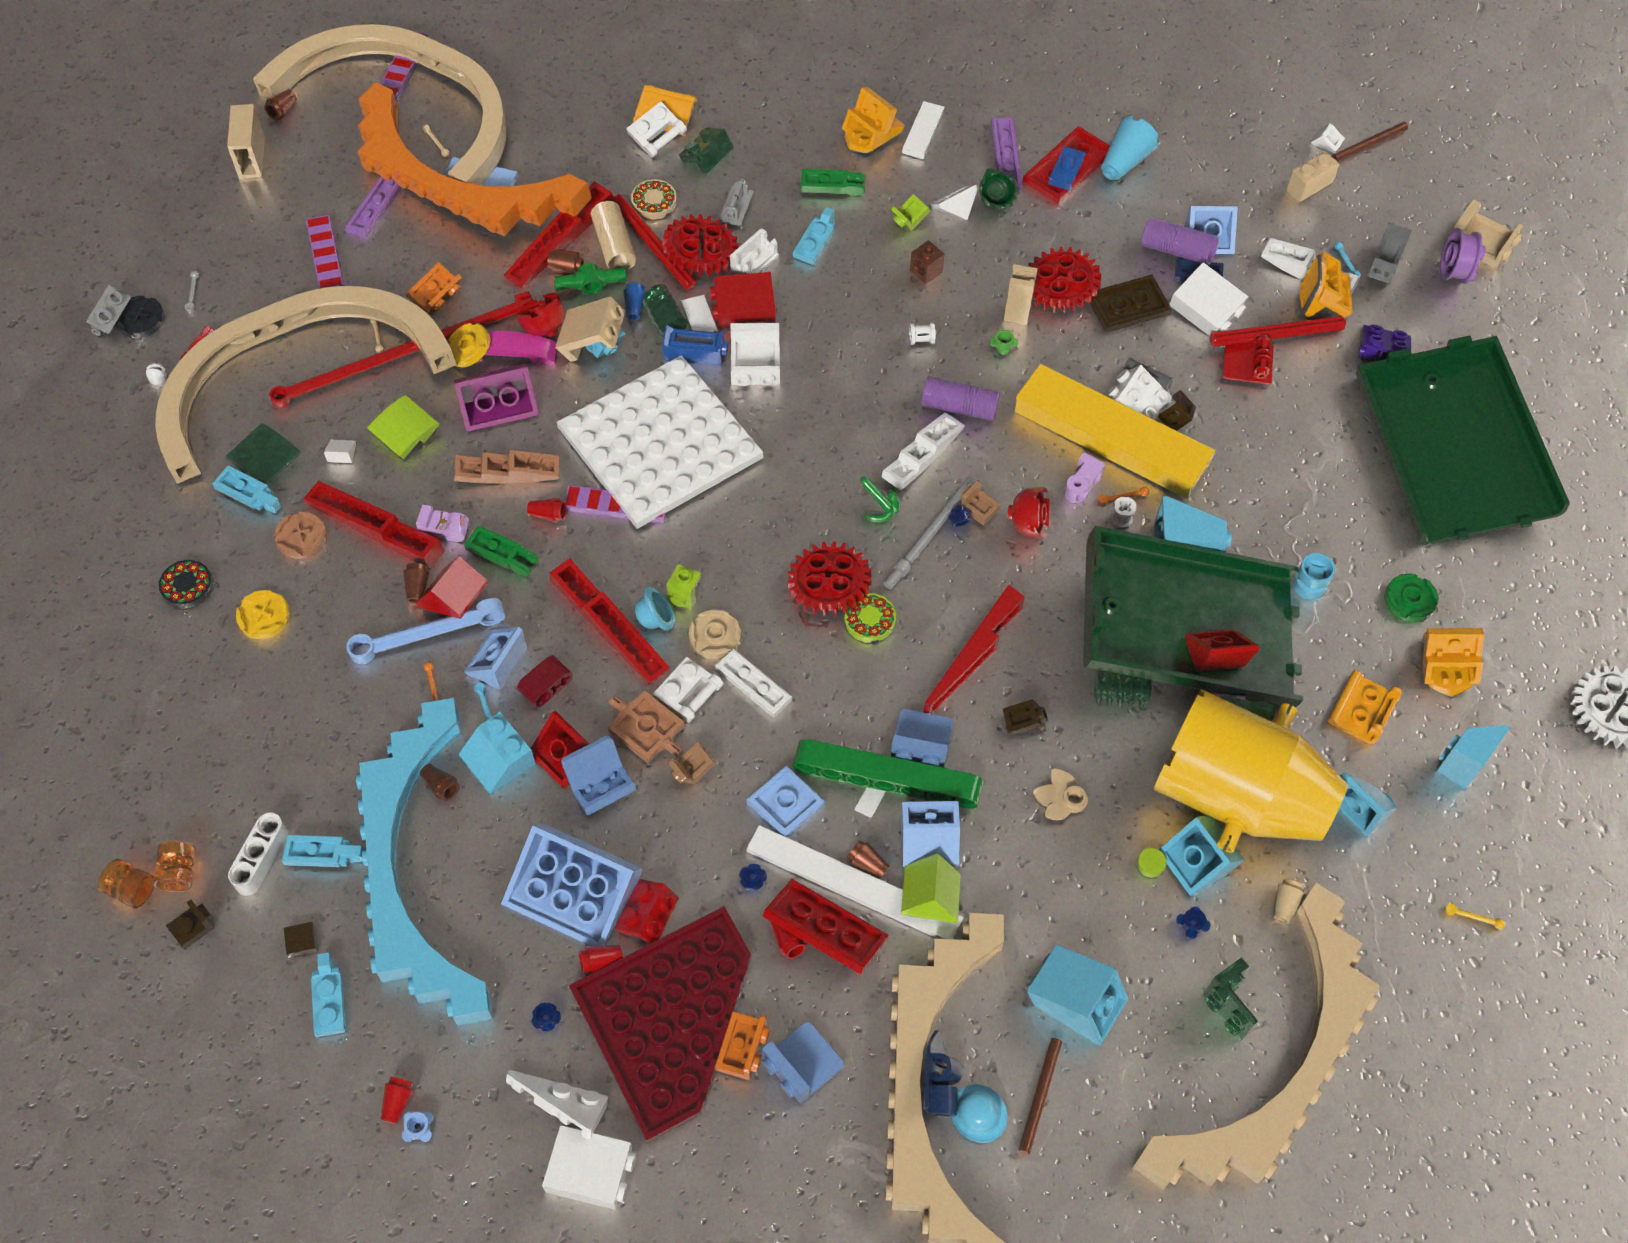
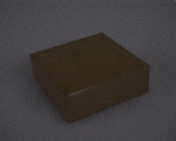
M313 922L284 927L286 955L288 958L318 952Z

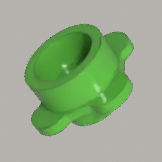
M999 330L995 337L990 338L989 344L996 347L1000 354L1006 355L1011 348L1018 346V340L1014 338L1011 331Z

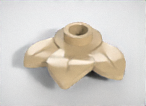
M1052 769L1051 784L1040 786L1033 790L1036 800L1047 807L1045 817L1052 820H1062L1068 817L1070 813H1079L1086 808L1088 803L1087 793L1076 785L1075 778L1060 769ZM1076 798L1078 803H1072L1069 799Z

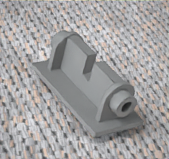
M739 179L731 187L719 217L720 222L741 226L754 193L753 190H748L746 180Z
M108 285L86 323L91 325L92 333L98 336L104 333L109 334L131 299V296Z

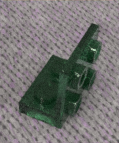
M1242 957L1216 975L1203 994L1207 1006L1214 1013H1218L1225 1021L1224 1025L1228 1032L1233 1036H1237L1240 1041L1245 1039L1258 1023L1256 1017L1235 993L1239 989V985L1246 979L1243 975L1249 968Z

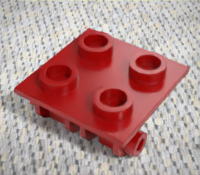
M1260 335L1256 343L1248 342L1225 345L1223 378L1271 385L1274 345H1271L1269 336Z

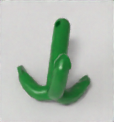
M865 476L860 478L866 491L885 510L883 514H864V517L876 523L889 521L894 514L900 511V502L896 491L890 489L887 498L870 479H867Z

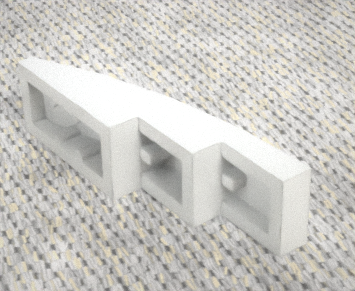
M1270 238L1261 255L1262 258L1302 281L1316 258L1314 249ZM1344 272L1350 276L1352 295L1358 284L1359 275Z
M945 412L917 433L915 441L900 451L898 459L883 470L881 477L899 490H902L934 462L959 435L965 425Z

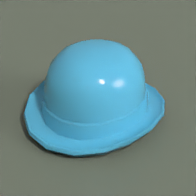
M645 587L644 597L635 605L637 620L643 627L648 629L659 627L663 630L672 629L675 625L676 615L670 600L659 590L653 587Z
M980 1084L967 1085L958 1090L957 1116L951 1117L957 1130L967 1139L977 1143H988L999 1138L1007 1126L1008 1118L1005 1103L999 1094L990 1087Z

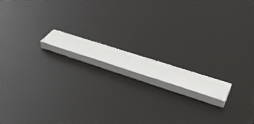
M760 825L747 847V852L937 939H955L964 917L958 915L957 924L901 915L902 889Z

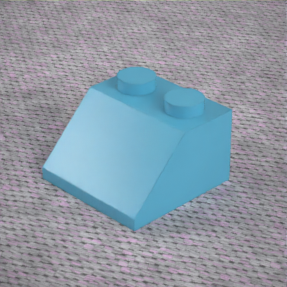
M498 712L479 725L459 753V757L490 795L535 765L532 750L501 712Z
M1507 725L1467 728L1461 737L1456 734L1439 757V760L1443 763L1437 771L1466 790L1486 764L1510 727Z
M1208 815L1193 819L1159 849L1166 857V864L1190 896L1197 894L1224 878L1245 860L1236 848L1233 853L1225 852L1229 844L1228 840L1223 850L1218 848L1217 842L1223 830L1214 818Z

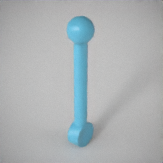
M1336 242L1334 249L1340 252L1352 274L1359 275L1360 279V272L1354 268L1343 250V243Z
M477 683L474 689L480 696L486 720L491 718V714L484 694L486 688L483 683Z

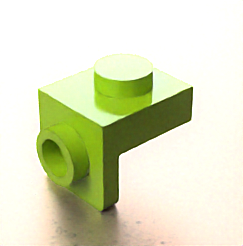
M914 194L899 209L894 206L890 209L895 215L892 219L901 228L906 226L910 231L931 212Z
M677 565L666 584L668 599L678 607L684 606L692 609L696 602L695 587L701 578V573L685 566Z

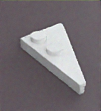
M509 1070L506 1076V1083L510 1084L514 1090L519 1093L526 1090L534 1096V1103L549 1114L558 1117L559 1121L565 1125L574 1123L582 1129V1136L584 1138L591 1139L607 1107L609 1096Z

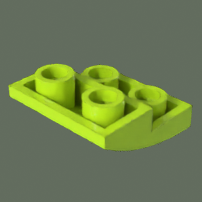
M404 395L380 413L367 429L399 457L405 459L419 441L425 443L440 424L408 396Z

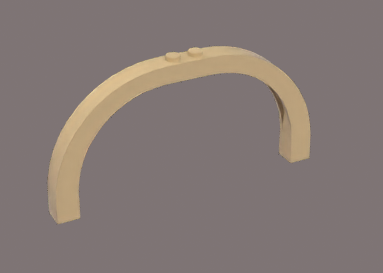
M365 24L327 30L290 46L271 60L253 78L259 95L269 99L287 89H291L299 80L317 68L342 58L364 54H386L406 57L462 84L477 98L483 108L482 123L477 138L466 154L448 172L450 178L461 182L483 185L494 171L504 150L507 133L506 117L499 91L489 74L478 63L456 49L408 29L388 25Z
M336 286L303 292L239 317L211 332L192 347L177 363L163 386L156 410L155 427L160 450L168 469L177 484L201 474L191 451L187 434L188 418L192 403L200 388L213 372L230 358L252 346L303 325L324 319L339 317L373 319L393 326L411 338L423 353L433 374H436L456 365L447 340L435 321L416 304L391 292L361 286Z

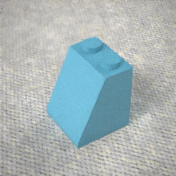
M1162 497L1154 522L1155 538L1226 552V547H1230L1231 531H1227L1226 520L1171 497Z
M1057 944L1052 952L1045 957L1042 968L1037 976L1031 979L1027 990L1034 1006L1099 1046L1102 1045L1129 1000L1115 968Z

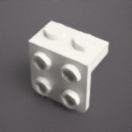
M1142 365L1120 372L1116 377V384L1105 393V396L1158 422V414L1169 406L1172 399L1171 395Z

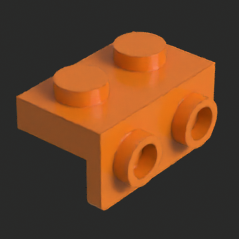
M438 262L407 292L406 297L427 314L432 310L437 312L445 304L446 301L444 299L448 295L454 296L461 288L459 283L462 276L460 274L452 275Z
M733 1011L715 1066L716 1071L750 1080L752 1071L758 1072L762 1058L758 1051L761 1043H767L771 1028L766 1026L767 1016L760 1015L758 1019Z

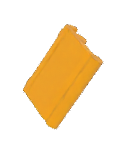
M645 85L633 123L661 101L687 128L694 103L698 101L697 98L689 94L685 95L652 85ZM670 125L664 131H669L673 126Z
M1354 670L1327 722L1343 732L1369 745H1373L1381 737L1383 728L1395 704L1402 695V690L1396 686H1392L1389 690L1363 677L1361 672Z

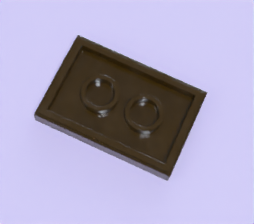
M1153 274L1097 290V297L1092 296V302L1090 303L1105 333L1171 315L1172 311Z

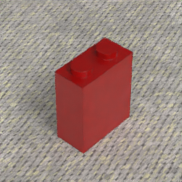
M771 272L714 276V286L710 287L711 301H716V305H712L713 319H718L719 329L731 328V323H776Z

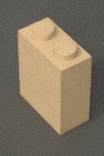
M254 104L231 105L227 147L239 179L260 178L263 172L265 135Z

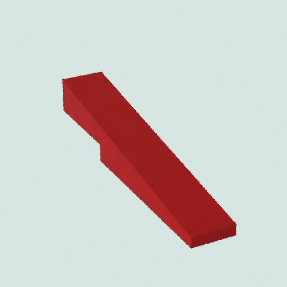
M594 181L589 186L592 199L575 217L568 213L559 212L506 271L504 277L522 289L547 267L548 255L551 250H565L593 224L591 217L592 209L601 202L612 201V192Z
M318 481L303 498L304 502L408 559L426 565L429 570L445 552L438 538L400 522L396 515L321 481Z
M571 558L549 572L550 582L648 685L670 670L668 664L603 591L600 592Z
M1011 585L1006 587L925 701L923 713L933 714L995 652L999 641L997 634L1023 608L1025 596Z

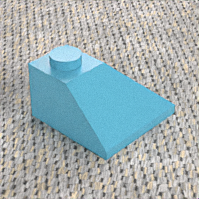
M1343 772L1340 777L1348 784V788L1339 810L1368 837L1391 817L1397 806L1388 794L1382 792L1376 786L1347 772Z

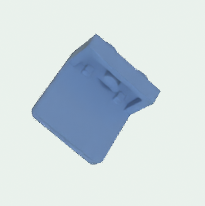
M909 709L901 710L896 733L892 741L890 757L944 768L953 720L948 717Z
M609 735L592 742L561 760L573 795L587 816L636 790L634 782L622 767L614 741Z
M809 1022L801 1025L778 1045L775 1046L771 1041L762 1048L763 1060L761 1062L771 1075L776 1074L782 1082L780 1085L790 1098L794 1096L799 1104L843 1069L841 1058Z

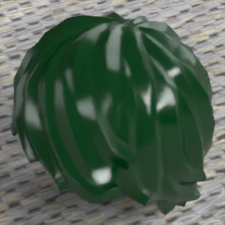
M988 168L979 184L981 200L992 210L1002 211L1012 207L1013 203L1017 200V195L1020 193L1016 179L1013 178L1011 173H1002L999 169L992 170V168Z

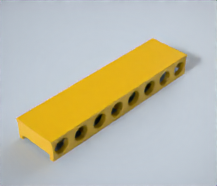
M1042 364L1038 366L1016 396V413L1186 499L1189 498L1194 486L1206 468L1211 464L1212 457L1216 450Z

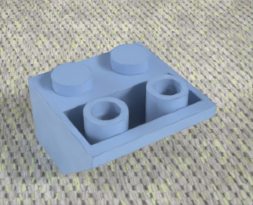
M958 801L902 802L901 838L903 867L937 853L951 866H959L960 820Z

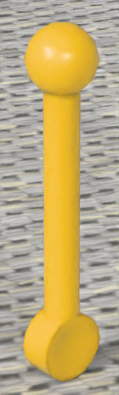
M1452 903L1446 905L1444 909L1445 913L1449 916L1461 915L1492 924L1497 929H1503L1506 925L1502 918L1492 919L1460 910Z

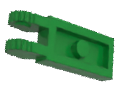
M802 169L801 192L848 193L850 196H861L865 192V186L862 185L865 183V175L859 172H847V170Z
M479 525L464 544L465 550L509 570L511 568L515 573L527 577L531 570L526 565L516 561L517 558L520 557L530 564H537L539 561L537 554L523 548L521 544Z

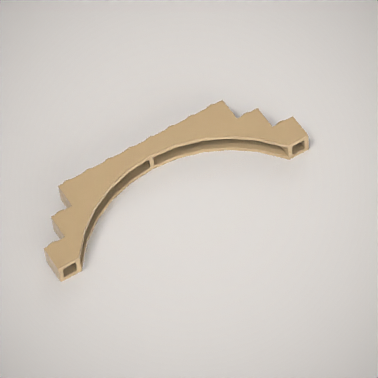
M1316 882L1295 913L1311 950L1316 977V1016L1309 1046L1296 1073L1284 1089L1258 1111L1229 1126L1192 1135L1153 1136L1136 1161L1133 1169L1163 1190L1169 1182L1175 1185L1184 1169L1210 1187L1216 1180L1223 1182L1231 1166L1257 1184L1264 1177L1267 1179L1271 1178L1279 1165L1274 1161L1279 1152L1284 1155L1294 1140L1289 1135L1294 1127L1299 1130L1308 1117V1114L1304 1112L1309 1103L1314 1106L1323 1091L1319 1089V1086L1323 1079L1327 1082L1331 1079L1337 1069L1333 1065L1337 1056L1343 1058L1350 1048L1351 1043L1347 1041L1351 1033L1358 1034L1366 1021L1361 1018L1365 1010L1371 1012L1379 1000L1375 993L1380 985L1354 969L1362 954L1358 953V950L1363 943L1337 927L1345 915L1341 911L1346 902L1345 900Z
M969 913L967 923H962V940L934 938L933 948L927 949V966L899 965L898 974H892V992H897V1003L891 1002V1020L896 1021V1031L890 1032V1049H895V1060H890L889 1078L895 1080L894 1090H889L888 1108L894 1109L893 1120H888L887 1139H893V1151L887 1150L886 1169H892V1181H886L885 1200L891 1201V1210L928 1212V1215H922V1234H927V1243H1004L1003 1240L996 1236L968 1210L949 1185L930 1145L922 1116L920 1090L923 1052L932 1025L949 996L967 976L1001 952L1004 944V914Z

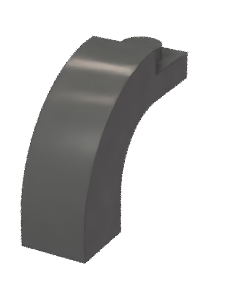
M1388 223L1368 277L1391 283L1412 230Z

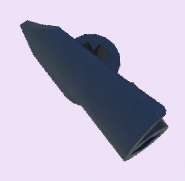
M939 1030L933 1032L927 1044L924 1111L933 1116L955 1117L957 1116L958 1088L950 1085L958 1083L964 1071L960 1061L944 1054V1043Z

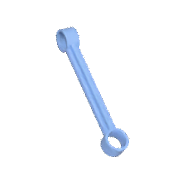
M489 598L479 602L475 609L468 610L461 619L447 616L374 638H370L366 634H357L348 640L346 649L354 663L360 665L368 664L375 658L378 652L478 623L485 626L498 624L505 618L503 605L500 599ZM358 645H370L366 653L362 655L353 654L354 649Z

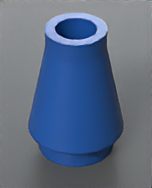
M629 283L623 290L626 318L629 320H639L647 292L644 285Z

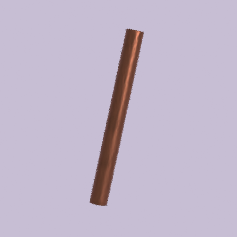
M1406 122L1397 124L1343 149L1331 157L1339 162L1406 131L1408 125Z
M1051 1038L1019 1146L1018 1151L1025 1155H1030L1061 1049L1062 1041L1057 1038Z

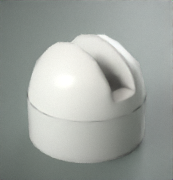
M151 363L146 369V376L152 384H161L168 377L165 367L160 363Z

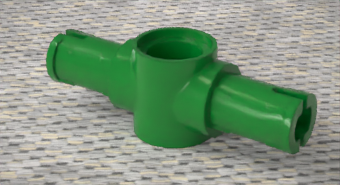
M593 263L581 265L574 274L554 276L556 292L577 289V291L582 290L586 295L598 294L607 284L626 282L624 267L604 270L603 268H598Z

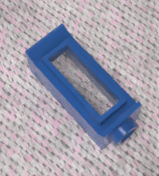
M666 325L662 344L664 360H674L682 355L687 362L721 365L722 356H727L728 341H724V331L716 333L675 329Z

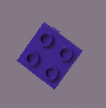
M1363 325V341L1358 355H1361L1363 359L1374 361L1378 352L1377 361H1380L1383 352H1386L1385 360L1390 352L1408 348L1411 350V335H1408L1406 332L1401 330H1385L1379 325Z

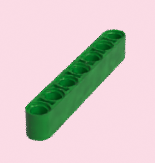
M802 739L798 742L792 766L795 771L802 774L927 801H958L959 807L965 809H975L978 807L983 779L971 773L810 739Z

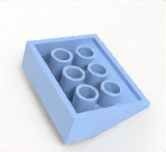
M546 824L533 825L501 904L590 946H605L637 885L643 868Z

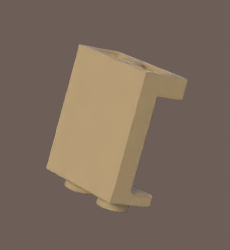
M1473 199L1452 231L1455 228H1460L1466 234L1479 232L1482 236V245L1486 247L1484 258L1480 261L1497 269L1501 261L1507 262L1513 252L1511 247L1516 248L1521 241L1523 235L1520 234V231L1524 225L1519 223L1513 231L1477 213L1482 203Z
M611 296L567 310L555 348L570 362L578 360L581 348L591 344L602 342L609 349L615 348L625 310Z

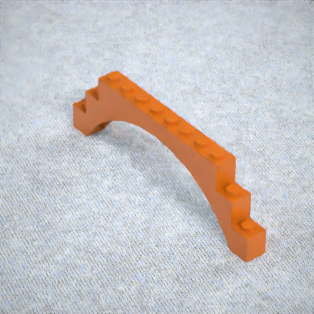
M375 82L358 99L362 113L365 116L358 124L362 134L361 138L365 142L357 151L363 168L369 172L373 171L379 174L385 180L393 179L401 188H407L415 192L419 197H425L433 201L437 206H443L451 210L456 215L460 214L468 218L472 223H478L486 227L492 233L496 232L505 237L521 218L527 223H533L540 227L556 208L562 213H568L575 217L592 199L588 183L571 174L539 183L518 186H483L461 182L439 174L421 163L402 142L398 132V104L391 89Z

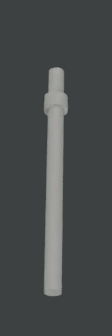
M970 477L966 479L904 558L896 562L892 573L883 583L886 588L892 589L901 577L907 575L911 570V564L961 503L963 490L968 485L972 486L975 483L974 479Z

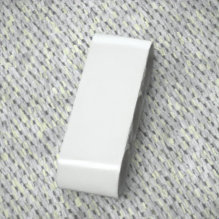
M269 812L259 817L229 869L228 879L241 895L249 896L258 891L286 841L288 830L276 813ZM277 826L275 831L267 833L271 827ZM264 851L261 856L253 857L256 852ZM250 875L247 881L239 882L242 877Z

